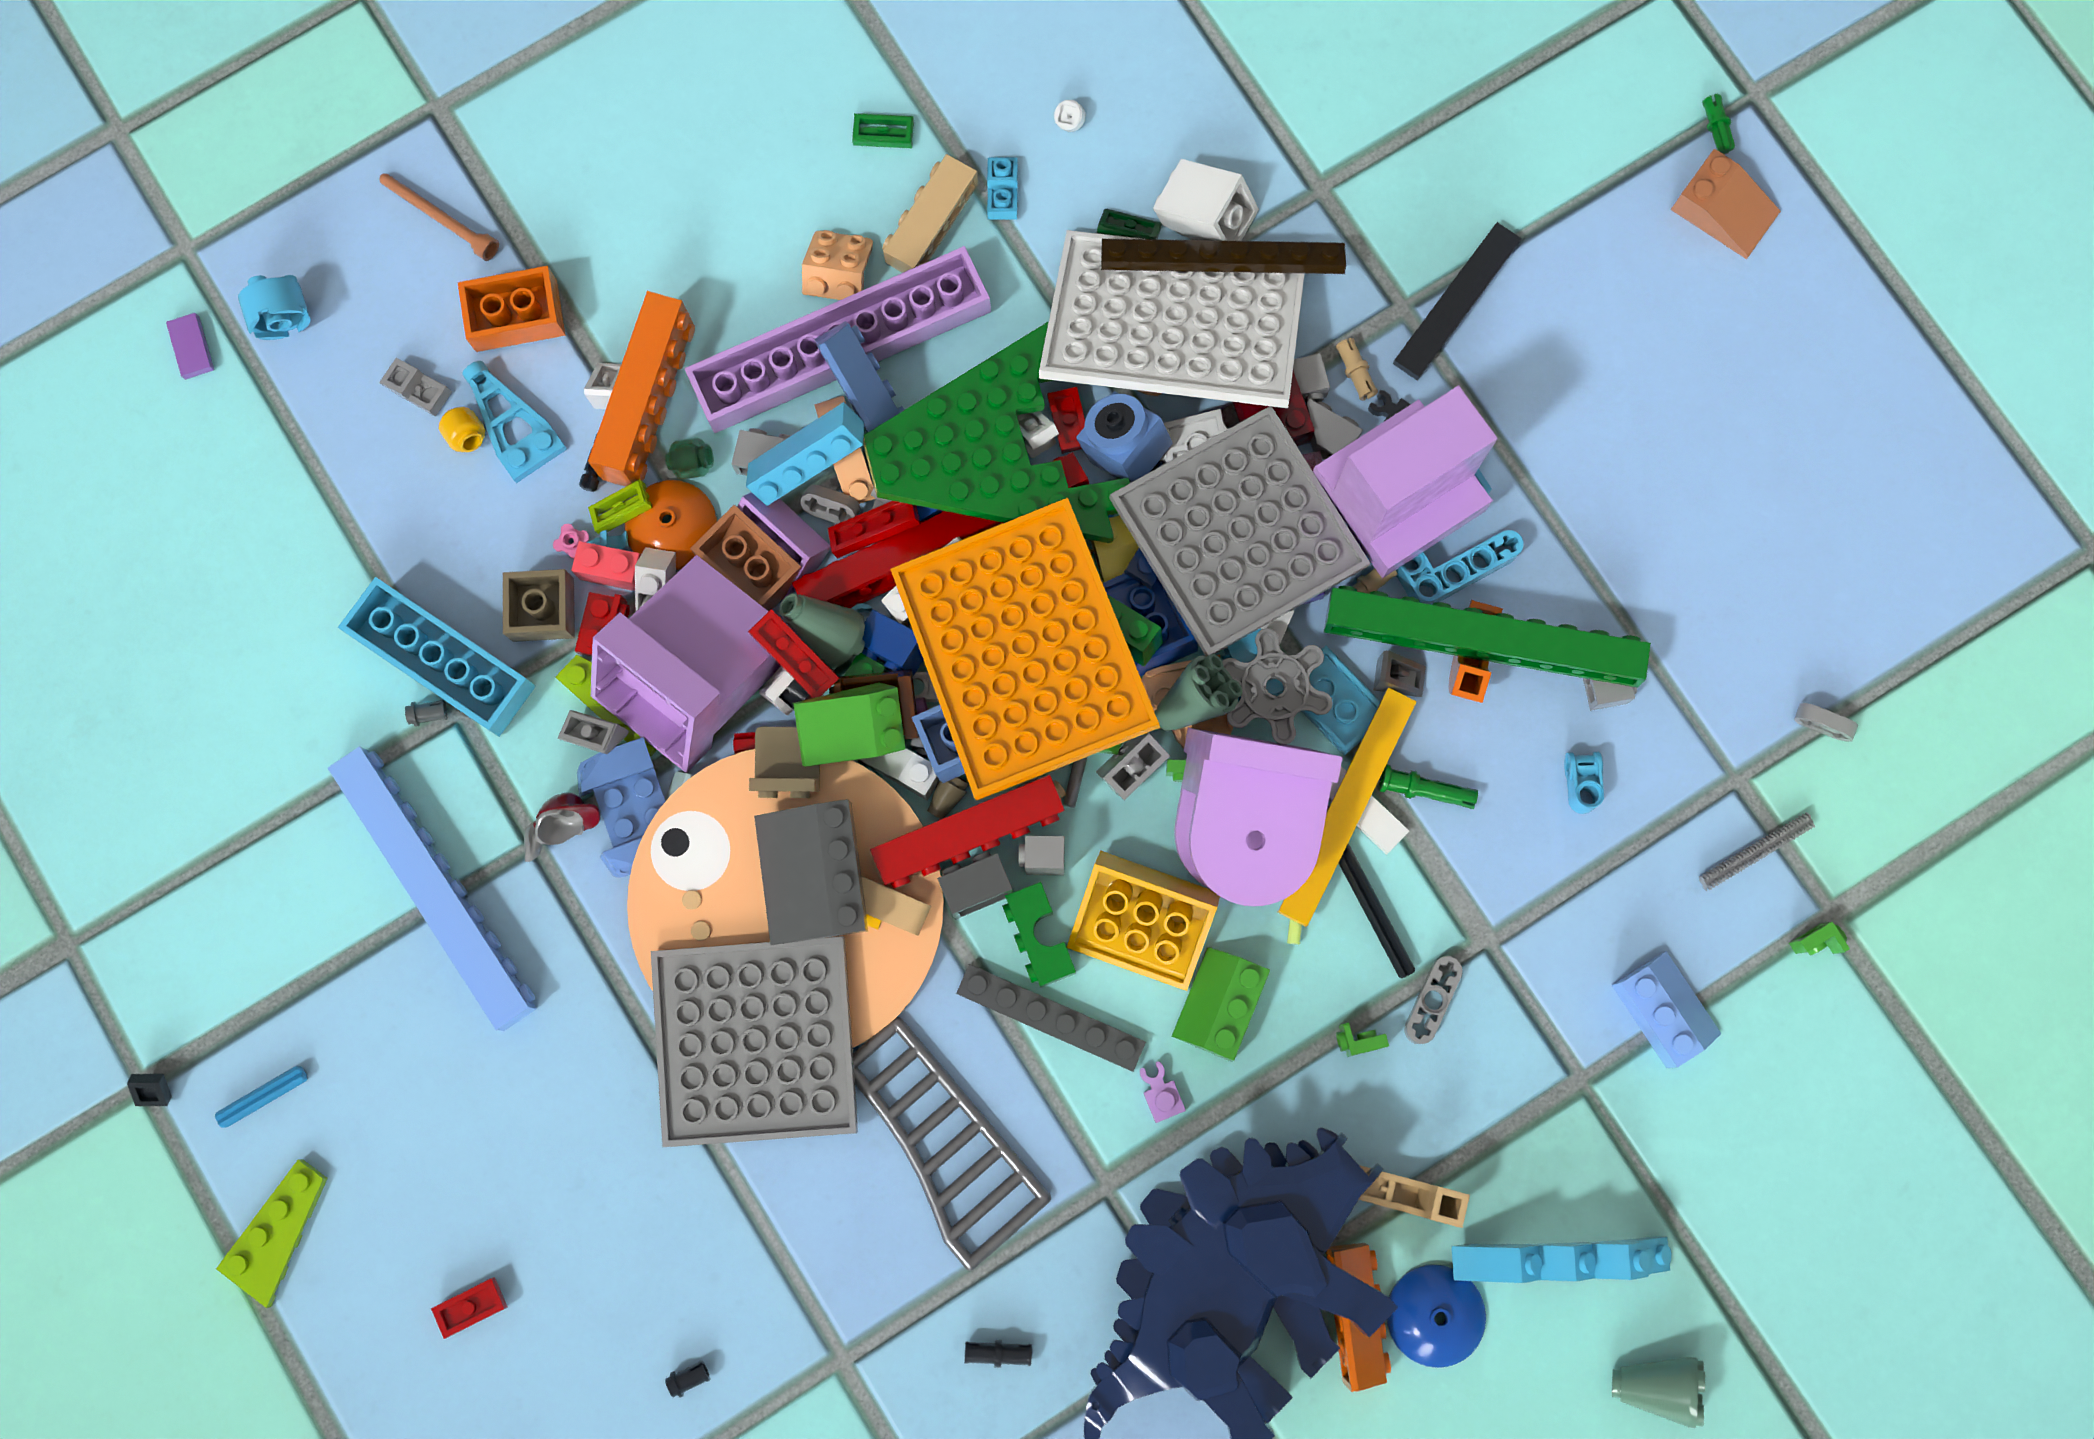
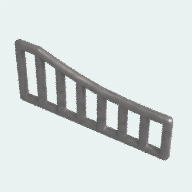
M896 1017L853 1053L855 1085L867 1098L903 1149L920 1181L945 1245L966 1270H974L1051 1201L1050 1193L902 1018ZM897 1033L909 1048L875 1078L869 1081L858 1066ZM918 1057L930 1073L889 1107L878 1091ZM939 1082L951 1097L908 1134L898 1120V1117ZM960 1107L972 1122L924 1163L915 1145ZM981 1132L993 1147L938 1194L931 1175ZM1002 1157L1014 1172L951 1227L944 1207ZM1023 1182L1035 1198L970 1254L959 1241V1238Z

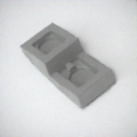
M395 358L379 382L384 387L435 417L452 393L445 385L429 378L417 368L398 358Z

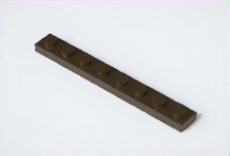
M1102 239L1101 270L1345 274L1346 253L1345 243Z

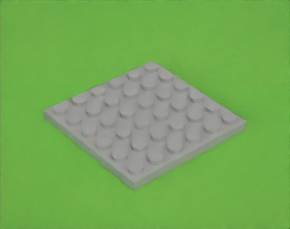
M1272 406L1265 408L1115 491L1109 497L1205 656L1220 652L1371 564Z
M845 936L826 937L778 945L762 942L651 951L662 1147L853 1134L858 1132Z

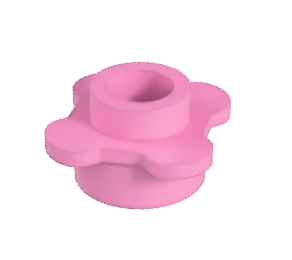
M564 524L561 527L559 538L553 542V548L557 552L564 551L574 559L578 542L587 543L589 541V534L585 530L578 531L574 529L571 524ZM569 539H574V542L572 544H570L568 541Z

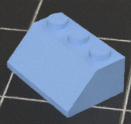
M1664 951L1612 984V987L1666 1068H1678L1703 1052L1721 1035V1032L1667 951Z

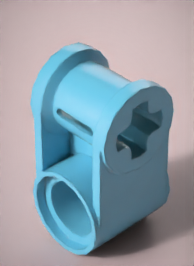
M1573 752L1566 753L1564 770L1567 779L1569 805L1573 811L1579 814L1589 813L1604 800L1602 755L1600 752H1593L1592 755H1574ZM1583 790L1590 793L1593 799L1592 804H1586L1581 800L1580 791Z

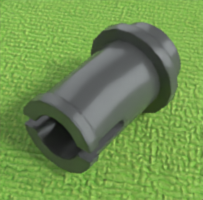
M445 700L423 704L411 702L410 706H405V716L408 725L414 724L417 727L423 722L448 719Z

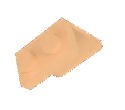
M829 230L816 231L802 263V294L842 300L864 290V270L873 248V240L860 235H845Z

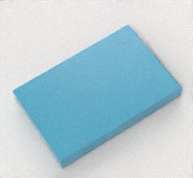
M1325 645L1321 649L1324 654L1323 662L1311 672L1309 681L1314 689L1330 695L1333 702L1332 708L1324 715H1317L1308 710L1302 712L1345 756L1363 739L1380 701Z

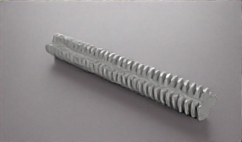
M1807 812L1802 814V816L1799 815L1798 818L1796 817L1792 822L1789 821L1782 828L1779 827L1778 830L1776 829L1769 836L1766 835L1759 842L1756 841L1749 848L1746 847L1739 854L1736 853L1729 860L1726 859V862L1723 861L1719 866L1716 865V868L1713 867L1709 872L1706 871V874L1700 875L1699 881L1706 891L1707 888L1712 890L1720 883L1722 884L1730 877L1732 878L1735 874L1745 870V868L1755 864V862L1765 858V856L1773 851L1775 852V850L1783 845L1785 846V844L1815 827L1811 815Z

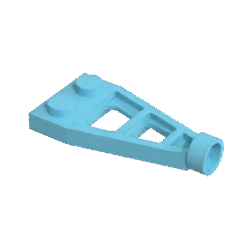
M483 361L473 362L463 370L462 375L472 387L496 456L516 483L567 450L551 425L496 379ZM501 394L511 404L512 408L496 418L488 406V401ZM516 417L522 418L532 427V433L514 445H510L506 440L503 427Z

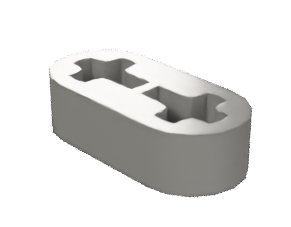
M819 485L809 486L800 500L805 512L836 524L855 517L860 512V505L855 498Z
M1801 703L1794 718L1802 726L1837 740L1848 742L1853 740L1858 724L1851 719L1808 703Z

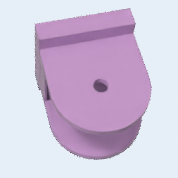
M1188 727L1184 746L1187 758L1174 827L1175 845L1181 862L1190 875L1199 883L1211 889L1220 897L1236 904L1264 906L1289 897L1306 882L1316 865L1332 782L1338 783L1343 757L1304 747L1281 745L1275 742Z

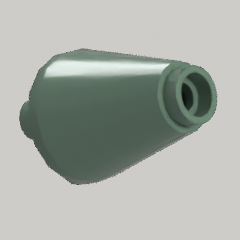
M789 594L782 601L779 613L783 616V620L830 669H835L852 655L857 656L862 652L865 646V641L862 639L865 628L864 616L856 610L799 594Z
M1216 654L1196 657L1190 661L1154 711L1160 728L1164 731L1178 730L1230 713L1238 704V697L1242 695V687L1236 680L1232 679L1229 672L1223 667L1222 660Z
M1685 1357L1623 1366L1621 1370L1613 1369L1612 1397L1620 1398V1402L1687 1427L1696 1428V1426L1704 1425L1702 1394H1698V1392H1705L1703 1361H1698L1695 1357Z

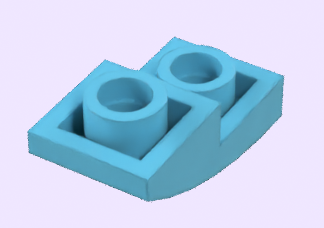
M988 157L987 218L988 220H1017L1018 157Z

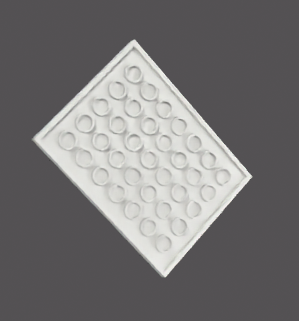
M1067 230L1039 368L1040 379L1288 408L1304 273L1101 270L1102 239L1141 238Z

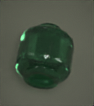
M701 438L676 440L671 444L669 452L666 453L665 462L667 468L678 479L685 480L704 477L709 472V469L713 467L714 456L710 445L706 444Z

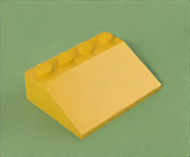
M1100 850L1067 948L1187 991L1216 913L1220 896L1211 889Z

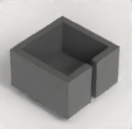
M990 851L979 854L972 858L973 864L961 868L960 864L953 865L942 871L943 876L937 878L955 920L1006 899L1005 895L1013 893L998 853L992 856Z

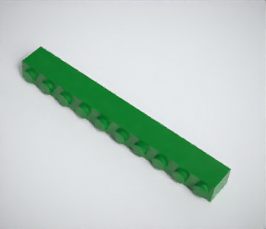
M1351 586L1332 588L1324 626V633L1636 688L1646 680L1651 645L1649 642L1641 641V638L1637 636L1626 635L1620 638L1609 636V633L1603 630L1580 631L1577 630L1576 626L1561 624L1557 627L1546 625V622L1540 619L1517 620L1514 619V616L1506 613H1498L1494 616L1483 614V611L1477 608L1454 609L1451 608V605L1443 602H1434L1431 605L1420 603V600L1414 597L1391 598L1388 597V594L1380 591H1372L1368 594L1357 592V589Z

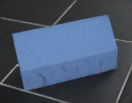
M845 321L814 339L856 414L864 422V428L867 433L904 411L903 406L897 408L894 404L892 397L896 396L888 380L881 381L876 371L880 369L876 358L872 352L866 355L861 343L865 342V339L856 325L850 327L849 323Z

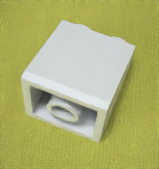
M1181 159L1175 170L1171 172L1169 181L1162 193L1157 197L1153 207L1163 226L1191 240L1242 241L1259 211L1242 174Z

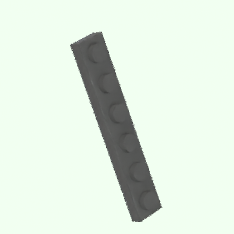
M970 964L956 993L1134 1072L1146 1043L1141 1039Z

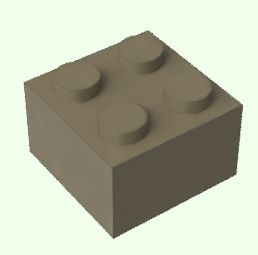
M566 569L503 572V634L513 642L575 639L574 578Z

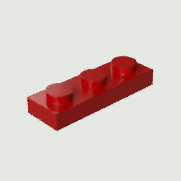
M891 501L829 527L828 534L832 553L838 559L920 525L917 505Z
M772 609L748 631L812 698L822 696L839 679Z

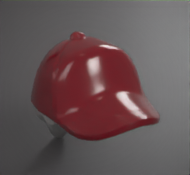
M568 792L557 794L548 799L540 808L536 821L532 822L525 831V861L530 862L540 855L542 844H562L573 836L581 835L583 831L594 828L600 821L599 808L593 804H584L578 795Z

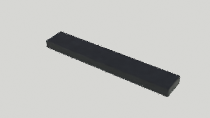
M1496 222L1400 351L1393 364L1418 381L1522 238Z

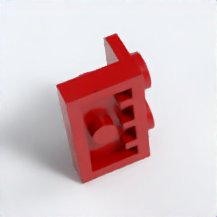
M589 592L575 647L577 654L592 657L593 637L617 614L622 613L625 617H629L630 606L627 605L628 602L622 595L615 594L613 597Z

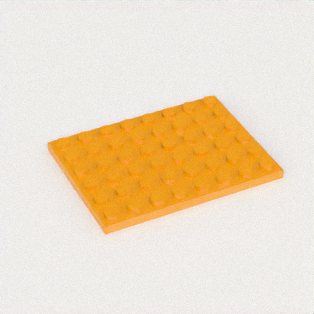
M1068 498L890 569L976 801L1160 728Z

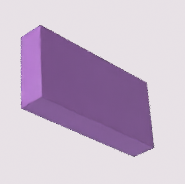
M192 313L167 321L166 324L180 375L186 380L214 371L200 317L196 313Z

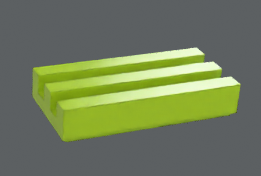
M639 479L589 506L588 509L594 531L599 535L604 530L608 532L651 509L652 504L648 501L650 497L645 491L647 489L646 484Z

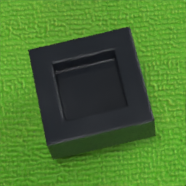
M131 1074L127 1081V1086L135 1106H168L172 1098L164 1074Z

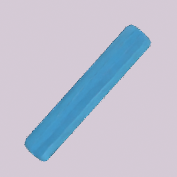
M295 1066L219 1110L215 1114L218 1125L221 1128H227L306 1082L308 1077L305 1070L301 1066Z

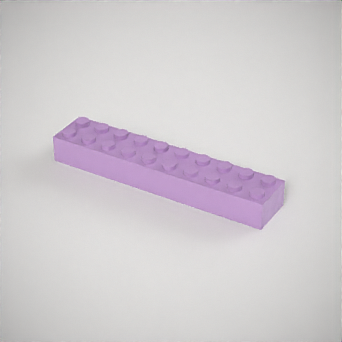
M965 246L684 369L713 432L717 433L837 380L814 339L845 321L849 323L850 327L854 325L858 327L865 339L861 346L866 355L872 352L877 362L990 313V297Z

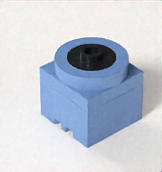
M1115 391L1092 406L1086 416L1085 427L1076 437L1090 463L1103 471L1107 470L1113 477L1117 476L1120 479L1129 478L1130 483L1148 474L1173 444L1161 417L1143 408L1136 398L1126 394H1119Z

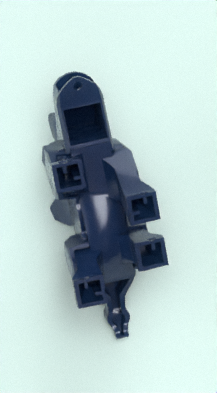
M1320 1127L1316 1133L1321 1148L1319 1153L1306 1140H1301L1298 1144L1292 1142L1287 1144L1285 1159L1278 1144L1269 1142L1263 1148L1257 1139L1248 1138L1244 1144L1243 1165L1227 1148L1220 1147L1213 1150L1210 1154L1212 1165L1203 1158H1197L1181 1169L1179 1176L1186 1195L1161 1189L1151 1190L1140 1204V1210L1149 1225H1132L1125 1238V1245L1137 1259L1122 1261L1116 1277L1117 1284L1131 1298L1119 1304L1117 1313L1120 1318L1115 1320L1113 1324L1114 1331L1123 1341L1113 1340L1109 1346L1110 1350H1107L1104 1355L1107 1364L1100 1362L1090 1371L1096 1385L1091 1389L1088 1396L1084 1420V1438L1099 1439L1102 1427L1112 1419L1119 1407L1147 1395L1183 1387L1196 1401L1203 1400L1227 1425L1230 1439H1272L1275 1433L1268 1423L1293 1397L1251 1355L1259 1346L1273 1308L1294 1342L1300 1368L1310 1379L1340 1349L1330 1338L1320 1309L1349 1319L1364 1335L1370 1338L1399 1308L1384 1293L1337 1267L1323 1256L1330 1248L1360 1196L1377 1179L1383 1168L1377 1163L1365 1173L1342 1147L1348 1138L1343 1133L1337 1135L1335 1132Z

